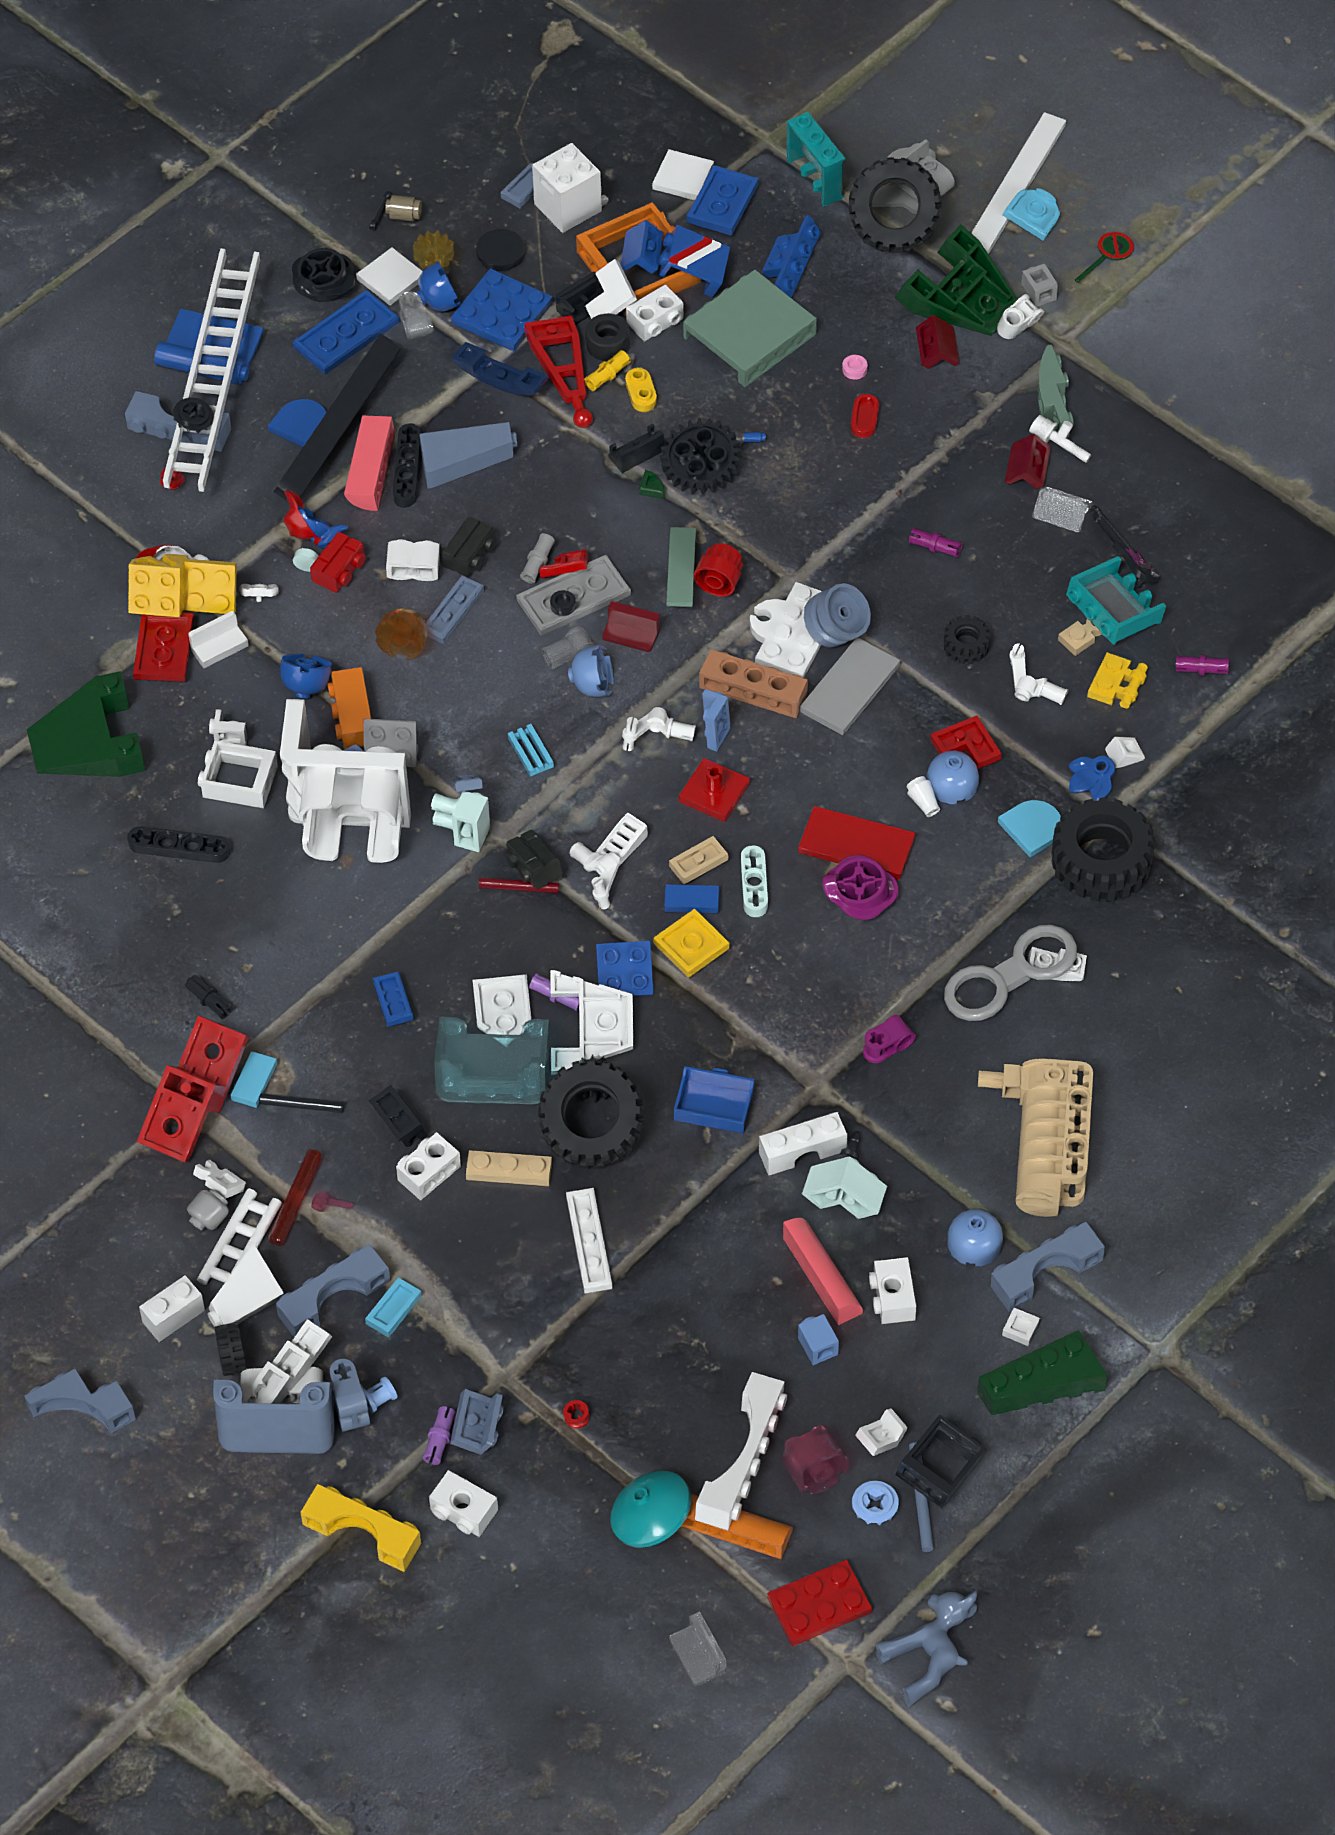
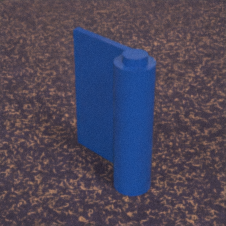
M180 308L167 342L160 341L157 345L154 356L155 365L190 373L204 314ZM212 316L209 326L236 329L237 321ZM245 323L230 383L241 385L243 381H247L250 372L249 366L264 332L263 327ZM207 335L205 345L231 348L233 337ZM202 354L200 364L226 367L229 356ZM203 373L197 374L200 376L213 378L223 381L224 376Z

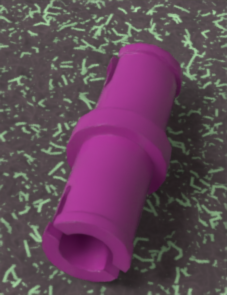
M913 528L911 533L914 536L910 535L909 537L910 544L929 548L930 552L933 553L938 551L958 558L960 552L957 549L962 550V542L942 537V534L937 532L932 534Z
M1201 654L1200 657L1177 655L1176 672H1197L1199 675H1205V673L1228 675L1229 658H1209Z

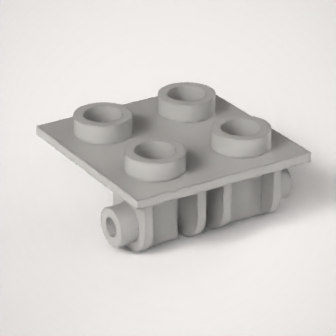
M363 720L364 752L372 747H387L395 753H405L406 767H417L416 721Z

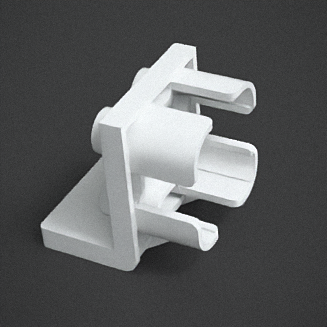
M287 699L280 758L282 761V772L288 779L286 802L289 804V818L295 823H302L304 826L302 844L305 853L319 860H336L339 854L342 825L370 826L367 848L368 860L376 863L394 860L399 853L401 827L410 828L411 819L405 753H395L392 749L381 746L369 748L366 752L342 751L340 748L329 744L318 745L311 750L305 700Z

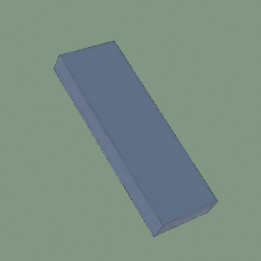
M462 575L421 628L422 634L444 644L484 592V585Z
M477 774L457 776L451 779L452 787L456 792L483 788L482 779Z

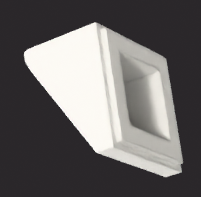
M1114 737L1105 749L1109 758L1114 762L1115 768L1143 761L1145 758L1135 738Z

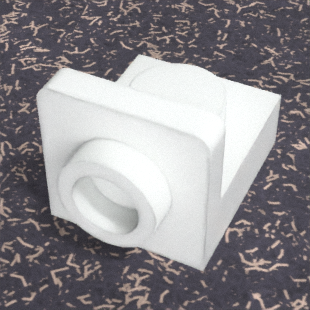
M216 709L215 719L211 718L209 724V733L214 734V741L246 746V724L237 721H223L222 710Z

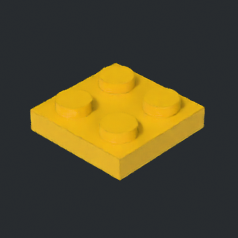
M696 909L690 911L653 938L654 945L688 978L729 949V942Z

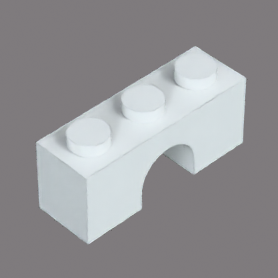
M838 1112L759 1136V1154L768 1175L795 1168L796 1159L807 1152L817 1151L820 1159L839 1154L842 1149L847 1147V1133Z

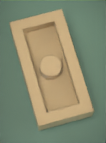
M712 836L669 860V867L680 881L686 884L727 861L728 853L716 838Z

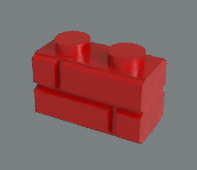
M337 532L311 565V580L335 593L338 592L342 585L347 586L353 571L356 568H361L365 562L362 542L354 538L350 539L349 536Z

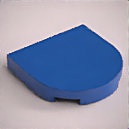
M299 399L291 401L269 423L268 431L303 447L325 416L326 411L322 405L313 400Z

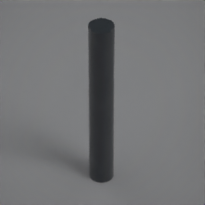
M261 1094L260 1104L339 1113L343 1111V1102L272 1094Z

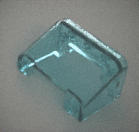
M439 1017L434 1060L437 1096L446 1102L540 1103L541 1093L546 1091L549 1020L533 1019L525 1022L522 1026L521 1035L467 1034V1025L463 1020L455 1017Z

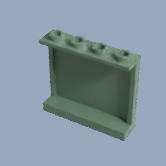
M753 270L748 275L742 276L736 284L726 288L714 300L707 302L695 314L689 315L683 322L684 338L687 340L692 335L738 371V382L746 387L815 336L816 318L758 271Z

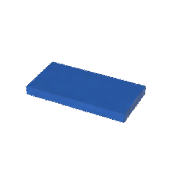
M365 290L292 342L293 348L326 375L377 339L380 333L384 334L398 324L399 316L368 290Z

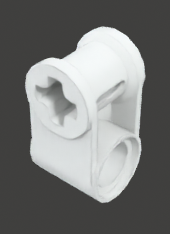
M1024 294L1004 311L998 323L997 331L1003 338L1013 339L1026 328L1035 324L1041 318L1044 311L1041 308L1038 309L1029 300V296Z

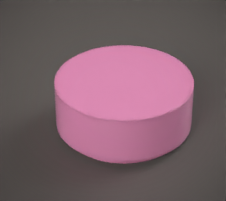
M860 355L846 357L843 361V374L850 379L864 377L867 373L866 359Z

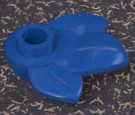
M1098 756L1094 759L1080 757L1069 764L1070 770L1075 773L1070 779V793L1090 790L1094 801H1099V798H1106L1112 789L1110 778L1115 773V765L1111 758L1107 756ZM1100 765L1106 766L1104 770H1097V767Z

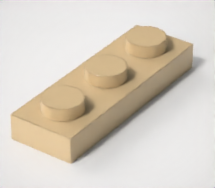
M469 1150L466 1180L549 1186L552 1157Z

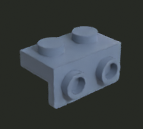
M464 1389L460 1394L450 1444L480 1455L489 1447H493L498 1438V1431L495 1430L504 1409L503 1405H501L502 1395L496 1393L492 1398Z

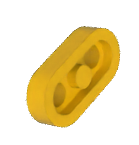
M642 368L629 370L625 379L632 406L640 412L653 410L657 404V396L649 372Z

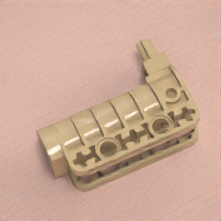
M1033 1059L1024 1062L1022 1066L1004 1064V1073L979 1071L978 1087L1003 1089L1002 1097L1020 1098L1019 1105H1022L1016 1205L1028 1214L1042 1217L1058 1216L1059 1206H1077L1084 1199L1093 1069L1086 1062ZM1078 1071H1083L1082 1085L1077 1084ZM1075 1095H1081L1080 1104H1075ZM1075 1116H1080L1081 1124L1079 1126L1074 1124ZM1072 1142H1078L1077 1152L1072 1151ZM1072 1163L1077 1164V1173H1071ZM1070 1184H1075V1197H1069Z

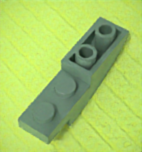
M1051 344L1046 346L1040 363L1038 405L1041 416L1059 424L1056 430L1058 432L1064 421H1069L1073 425V417L1071 412H1067L1065 408V387L1069 386L1068 376L1066 372L1062 373L1060 355L1055 354Z

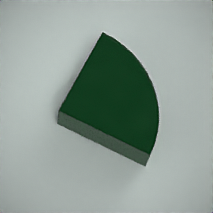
M645 470L639 488V495L664 499V484L656 477L655 473Z

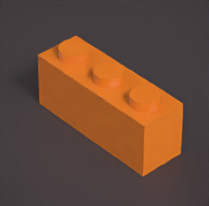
M362 667L331 672L332 682L327 685L329 697L335 698V703L331 704L333 719H339V724H335L337 740L342 739L344 749L355 744L363 747V720L371 719Z

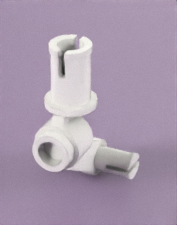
M1015 644L1009 656L1013 669L1015 696L1026 702L1032 697L1043 696L1062 705L1068 689L1048 682L1047 678L1035 680L1031 676H1026L1024 647L1021 645L1019 648L1020 644Z
M655 707L640 720L634 717L633 724V717H629L626 728H624L622 733L624 738L623 749L626 751L629 743L628 751H632L634 749V741L648 729L653 732H662L668 739L671 736L692 742L696 725L673 721V718L669 719L667 717V713L663 708Z
M581 842L575 843L570 849V856L583 864L586 871H597L600 877H595L592 880L593 896L598 901L601 909L609 908V890L618 866L621 864L619 857L612 851L600 855L589 850Z

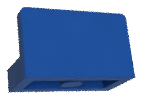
M647 220L628 230L625 234L621 259L622 269L625 271L638 264L651 274L657 271L663 232Z

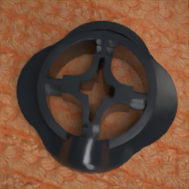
M330 248L312 250L298 258L292 266L295 290L299 294L317 302L335 300L342 294L349 292L355 283L354 266L350 258Z

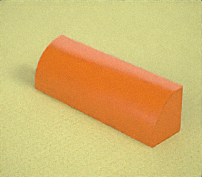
M691 1493L690 1511L681 1527L782 1559L793 1531L792 1526L741 1510L737 1521L732 1520L728 1530L696 1521V1503L699 1496Z

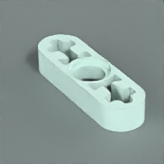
M748 846L741 852L744 911L751 917H761L768 910L765 853L758 846ZM751 856H754L756 859V868H751ZM751 877H758L762 882L757 886H752L747 883V880ZM753 895H758L759 906L757 907L753 906Z

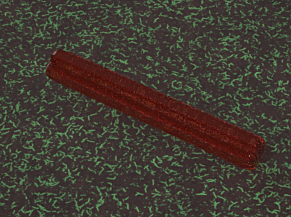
M309 1149L306 1152L269 1234V1242L276 1246L283 1245L321 1161V1153L319 1151Z

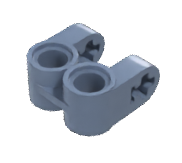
M347 1359L334 1361L330 1367V1377L333 1385L335 1408L342 1432L370 1425L364 1390L359 1382L354 1364ZM339 1370H345L347 1379H342Z

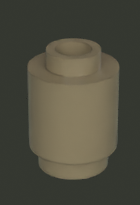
M392 195L391 200L387 199L385 212L389 214L390 219L414 221V219H420L422 201L416 200V197Z

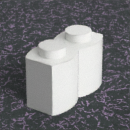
M403 539L388 542L387 577L395 580H408L412 578L420 581L437 580L440 545L427 540L416 543Z

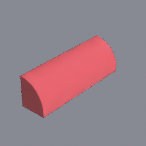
M362 416L344 492L346 499L361 509L378 511L396 434L392 417Z
M794 1218L783 1222L784 1241L836 1323L840 1325L863 1314V1308L807 1220L804 1218Z

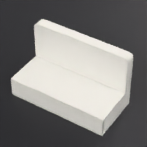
M233 611L188 634L191 652L203 668L249 646L247 638L237 625L236 614Z

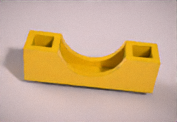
M317 1484L301 1510L302 1524L326 1536H330L335 1531L345 1527H358L368 1531L378 1542L379 1561L405 1572L421 1545L420 1531L409 1522L401 1523L393 1519L387 1512L383 1510L375 1511L367 1507L363 1501L357 1498H352L351 1500L330 1486L325 1488Z

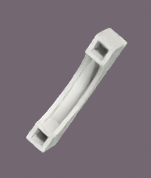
M754 1372L751 1373L743 1392L741 1411L747 1412L749 1418L750 1434L739 1458L723 1475L713 1482L705 1481L696 1503V1521L728 1530L732 1520H738L742 1508L741 1498H747L751 1487L750 1476H756L760 1465L758 1457L760 1453H766L769 1444L768 1433L774 1432L777 1426V1411H783L786 1404L787 1394L783 1393L784 1381Z

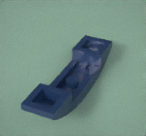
M467 342L452 357V361L474 378L512 394L535 395L548 380L547 374L530 367H526L522 371L489 358L485 349Z

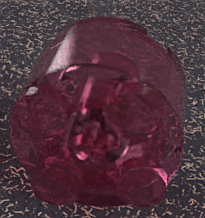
M823 1425L815 1427L812 1431L800 1437L790 1438L784 1445L786 1451L783 1454L782 1463L802 1493H804V1490H807L809 1494H817L831 1488L838 1482L836 1477L841 1472L845 1475L849 1469V1459L833 1434Z

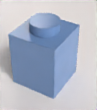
M824 1314L818 1317H808L798 1325V1339L812 1365L838 1355L839 1341Z

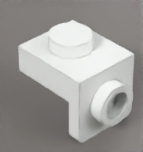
M890 1408L885 1410L879 1421L859 1428L855 1436L872 1456L897 1447L907 1430V1426Z

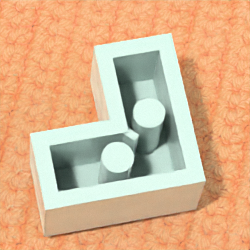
M849 1156L811 1166L802 1195L820 1209L840 1204L860 1219L878 1214L887 1186L875 1174L870 1173L856 1159Z

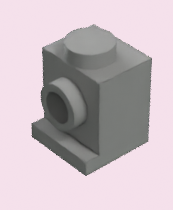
M1045 264L1022 271V286L1036 307L1057 299L1058 283Z

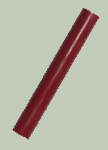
M479 878V888L559 893V883L548 882L547 885L536 889L529 882L524 883L522 880Z

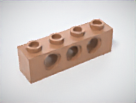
M711 649L699 672V688L720 692L726 697L797 718L800 706L807 697L808 679H804L796 674L792 675L779 671L774 667L756 664L748 659H740L726 652H718Z

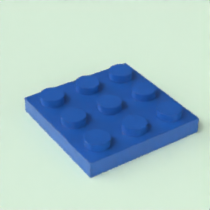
M490 268L451 316V322L514 352L526 338L524 331L525 323L539 321L552 305L553 296Z

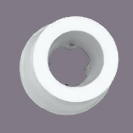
M924 776L912 780L907 785L908 796L920 807L926 817H931L940 811L930 780H926Z

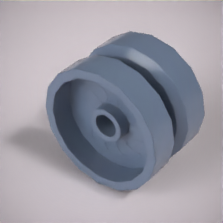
M843 583L836 584L811 597L804 607L803 618L810 636L820 645L831 648L838 647L865 633L870 624L871 613L863 593L855 586Z

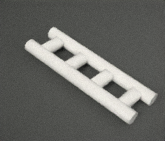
M247 1189L199 1274L197 1281L207 1285L209 1279L214 1278L225 1283L248 1250L253 1246L258 1248L282 1202L272 1198L269 1205H265L254 1200L257 1195L256 1191ZM248 1210L263 1215L256 1228L242 1223ZM236 1232L250 1237L244 1250L229 1245ZM223 1255L238 1260L231 1273L217 1268Z

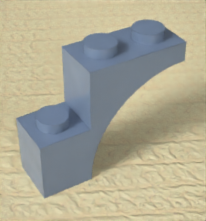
M76 1369L59 1374L53 1381L43 1386H37L25 1395L28 1410L33 1417L54 1410L79 1411L100 1421L110 1433L136 1420L133 1406L117 1381L99 1387L95 1393L91 1394Z

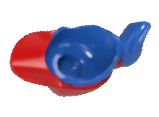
M289 490L284 491L290 508L285 514L283 522L289 530L290 536L300 540H311L319 548H326L337 532L342 533L348 529V526L343 524L330 527L325 521L315 518L312 511L304 507L301 498L296 493Z

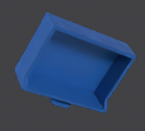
M684 1066L674 1107V1120L744 1133L754 1095V1079L730 1075L725 1069L713 1068L712 1071Z

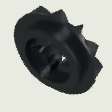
M184 398L175 405L173 410V420L177 421L179 428H185L188 433L192 430L199 434L203 429L208 430L213 422L214 415L211 407L205 401L198 398ZM195 410L196 418L192 421L190 415Z

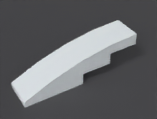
M307 1319L292 1342L287 1341L272 1363L267 1362L244 1395L242 1403L280 1404L311 1367L332 1336Z

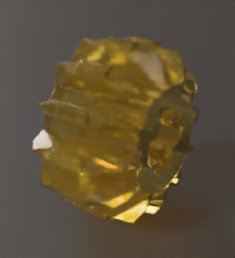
M427 230L425 235L419 234L417 241H414L413 257L416 262H419L420 268L429 267L438 261L441 267H448L450 261L454 258V244L452 240H448L447 233L440 235L437 230L435 234H431Z

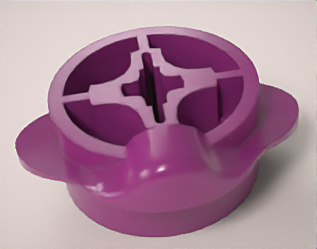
M853 855L843 859L822 879L826 897L838 905L845 914L858 920H869L877 917L899 896L895 878L882 869L876 861L863 855Z

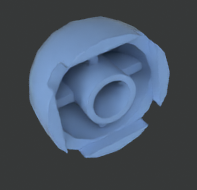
M602 644L583 648L575 655L572 667L568 669L570 682L575 683L576 688L582 694L589 697L609 696L612 693V690H608V683L613 684L614 681L611 659L609 655L604 656L602 650L606 648Z
M953 750L945 751L932 760L928 768L926 780H930L937 800L943 803L957 804L959 800L965 799L967 801L971 799L977 792L979 774L977 765L970 756Z
M981 1209L964 1211L957 1215L950 1225L947 1241L948 1249L951 1255L962 1264L966 1265V1262L975 1264V1266L989 1264L1001 1252L1003 1245L1002 1227L998 1219L987 1211Z

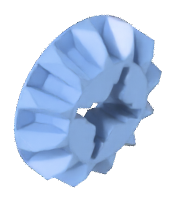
M866 1482L860 1485L853 1494L852 1509H854L857 1518L865 1520L867 1524L877 1523L881 1525L884 1521H891L893 1515L898 1510L899 1501L897 1493L890 1485L884 1482ZM869 1498L872 1499V1500L875 1501V1502L878 1501V1500H881V1502H880V1507H881V1509H880V1508L878 1509V1508L875 1507V1506L872 1507V1508H869V1507H870V1500H869Z

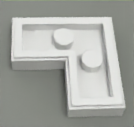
M616 259L596 272L604 292L585 306L592 319L599 314H618L637 300L620 263Z

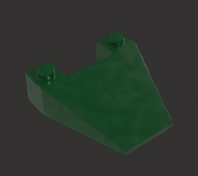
M960 224L937 252L954 267L951 272L936 285L918 269L903 284L895 299L913 314L926 318L935 315L951 325L991 336L997 330L1004 311L1018 299L979 239Z
M121 671L94 677L27 729L37 774L121 777L145 771L137 732L111 738L105 718L107 714L129 710Z

